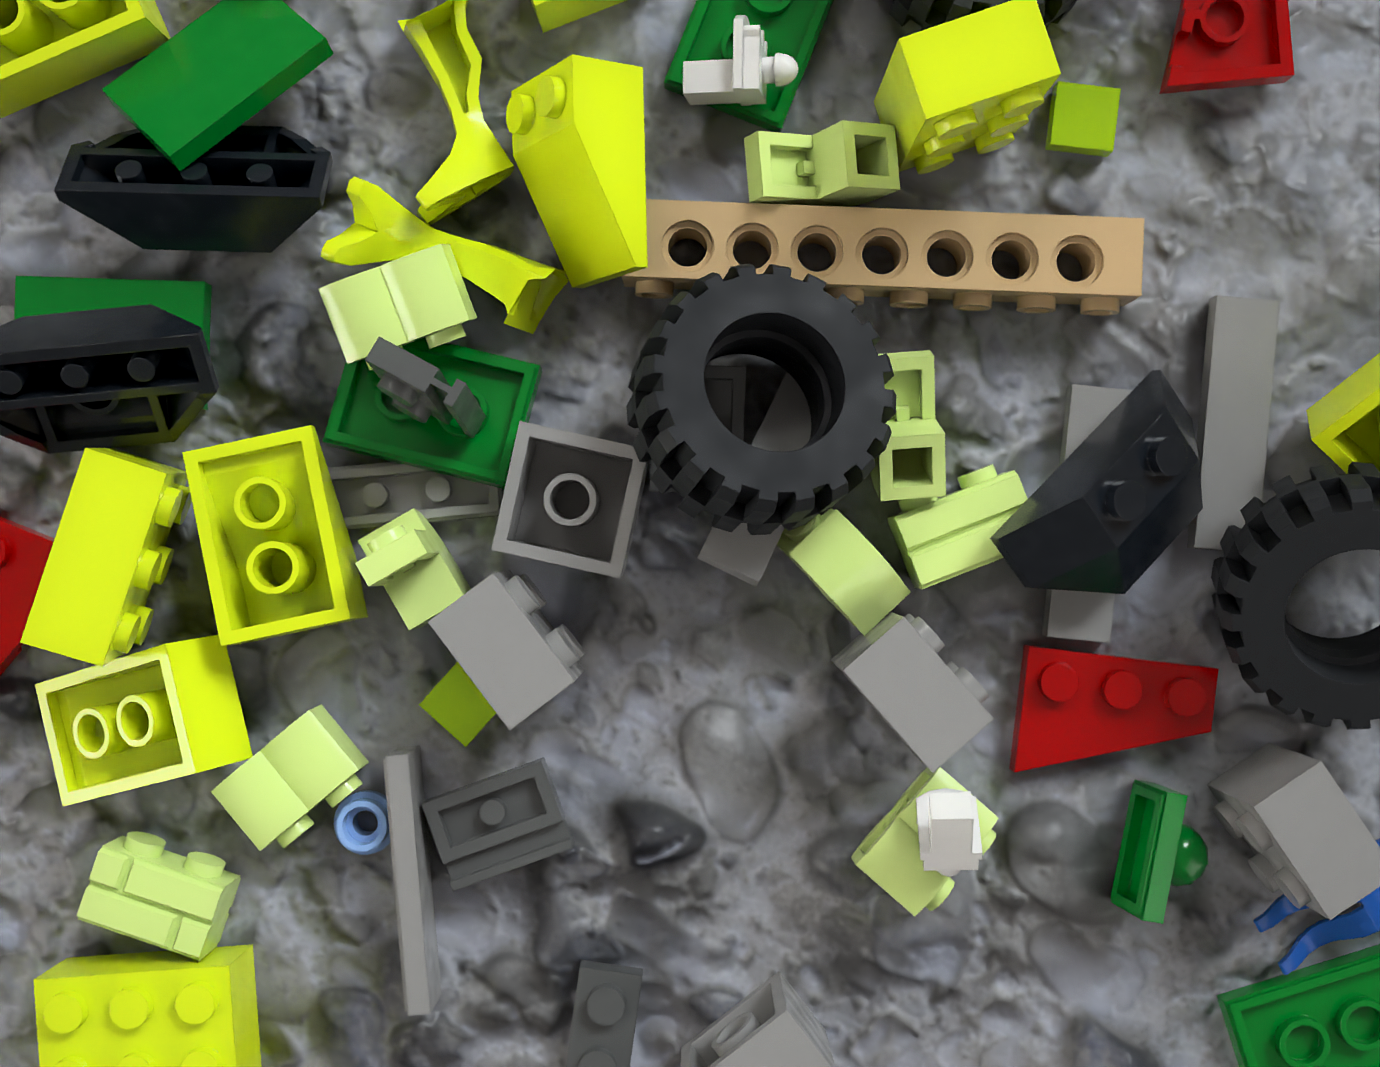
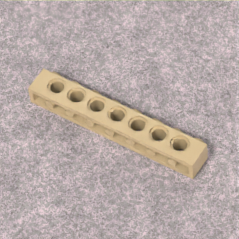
M646 199L648 268L621 276L624 287H634L635 295L638 297L651 299L672 298L673 289L691 290L696 280L712 272L720 274L722 279H724L731 266L740 265L733 255L735 248L743 242L755 241L763 245L769 255L768 262L764 266L755 269L756 274H763L769 264L791 268V277L802 281L809 273L826 282L823 289L825 292L836 299L843 293L857 306L864 304V296L890 297L889 306L907 309L927 307L928 299L953 300V308L963 311L989 310L992 308V301L1017 302L1016 311L1022 313H1050L1056 311V304L1080 305V314L1109 316L1119 314L1120 306H1125L1142 296L1145 218ZM682 239H694L702 244L706 254L698 264L685 267L672 260L670 250L676 242ZM815 243L822 245L830 253L832 264L824 271H810L800 263L797 251L806 244ZM870 246H880L887 249L893 257L894 270L887 274H877L870 271L863 262L862 251ZM935 248L949 251L956 260V274L944 277L934 273L927 262L928 251ZM1006 251L1017 259L1019 264L1018 278L1006 279L997 274L992 265L993 252ZM1059 253L1073 255L1080 262L1082 276L1079 282L1069 281L1060 274L1057 268V256Z

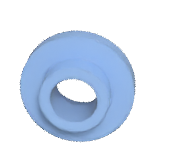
M362 790L351 794L340 803L334 815V831L339 842L347 850L360 855H370L383 850L390 844L387 799L385 795L377 791ZM360 811H370L376 816L378 825L375 831L368 832L359 826L358 814Z

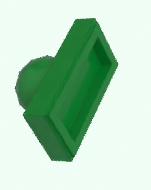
M1135 779L1132 784L1110 900L1114 905L1142 921L1163 924L1170 886L1191 885L1203 875L1208 864V847L1200 834L1192 827L1182 824L1187 795L1153 782Z

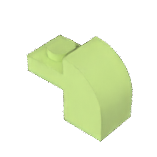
M842 120L813 135L756 131L744 138L749 203L851 207L879 199L900 190L895 125Z
M930 350L885 353L890 358L894 376L885 384V389L894 390L897 395L896 414L885 423L889 425L892 434L886 450L874 459L876 466L870 472L874 488L880 501L946 496L945 432L935 419L934 355Z
M415 508L357 540L367 556L355 563L368 587L384 586L408 630L427 625L428 621L471 590L438 533Z
M830 508L823 515H816L806 525L789 531L784 528L777 543V546L809 577L826 599L864 636L911 593L884 557L837 509L833 510Z

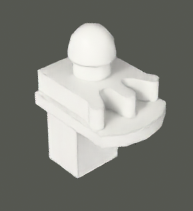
M736 15L733 23V59L683 61V95L690 105L740 103L741 106H751L753 104H766L767 84H775L776 87L788 85L797 76L798 64L793 57L787 54L775 53V56L767 57L768 44L767 41H764V30H761L760 25H750L746 15Z
M942 788L928 791L917 797L916 810L920 860H923L924 871H937L941 875L951 877L957 875L961 870H978L979 860H982L983 853L976 797L971 795V791Z

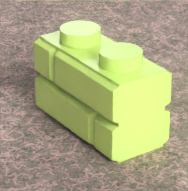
M991 464L957 477L961 489L946 496L898 500L902 512L887 519L914 588L925 589L1004 558L990 538L1027 500L1026 493L1015 470L997 475L994 465Z
M138 831L128 832L127 836L122 835L102 845V848L97 853L89 877L90 883L85 889L77 913L78 920L199 961L217 947L229 916V909L233 904L241 880V875L224 870L226 862L223 859L204 852H189L187 857L164 850L166 845L164 839L150 833Z

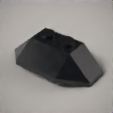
M241 125L182 171H179L138 129L114 134L97 144L85 141L71 145L54 192L62 203L142 249L271 253L322 208L333 160L330 151L322 147L316 148L306 138L283 126Z
M152 304L23 316L0 326V435L48 454L84 451L85 448H116L176 442L219 388L202 328Z
M1152 370L990 538L1024 587L1125 594L1203 509L1200 462L1192 418L1162 371Z

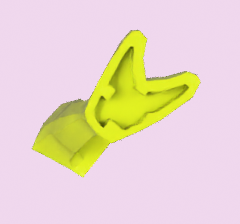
M448 0L413 19L398 21L406 38L440 89L456 133L450 155L415 196L421 204L417 210V215L429 225L439 221L504 181L514 171L513 163L483 119L478 97L482 57L466 25V8L469 0Z
M355 176L349 180L346 190L352 202L355 223L340 235L327 240L321 250V257L329 263L354 266L393 261L438 244H450L461 276L505 304L508 315L504 324L534 334L540 320L555 296L569 282L566 277V271L525 258L494 245L437 230L404 208L379 186Z

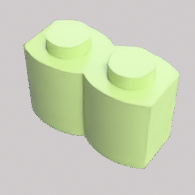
M438 244L318 289L347 364L366 359L379 336L402 349L403 345L426 338L429 349L465 337L466 333L462 324L477 319L450 244ZM367 363V366H368V368H369V371H370V370H373V369L370 367V365Z
M321 704L308 710L257 754L224 779L211 793L259 851L275 840L284 849L315 824L307 814L323 800H326L333 809L363 784L356 773L366 766L369 761Z
M941 767L934 773L926 768L903 793L892 810L870 831L851 856L858 868L913 916H916L924 907L929 911H933L940 906L948 897L955 884L950 877L941 875L937 871H924L923 860H920L916 798L928 791L942 788L967 791ZM976 798L982 853L984 854L996 838V832L992 828L999 818Z

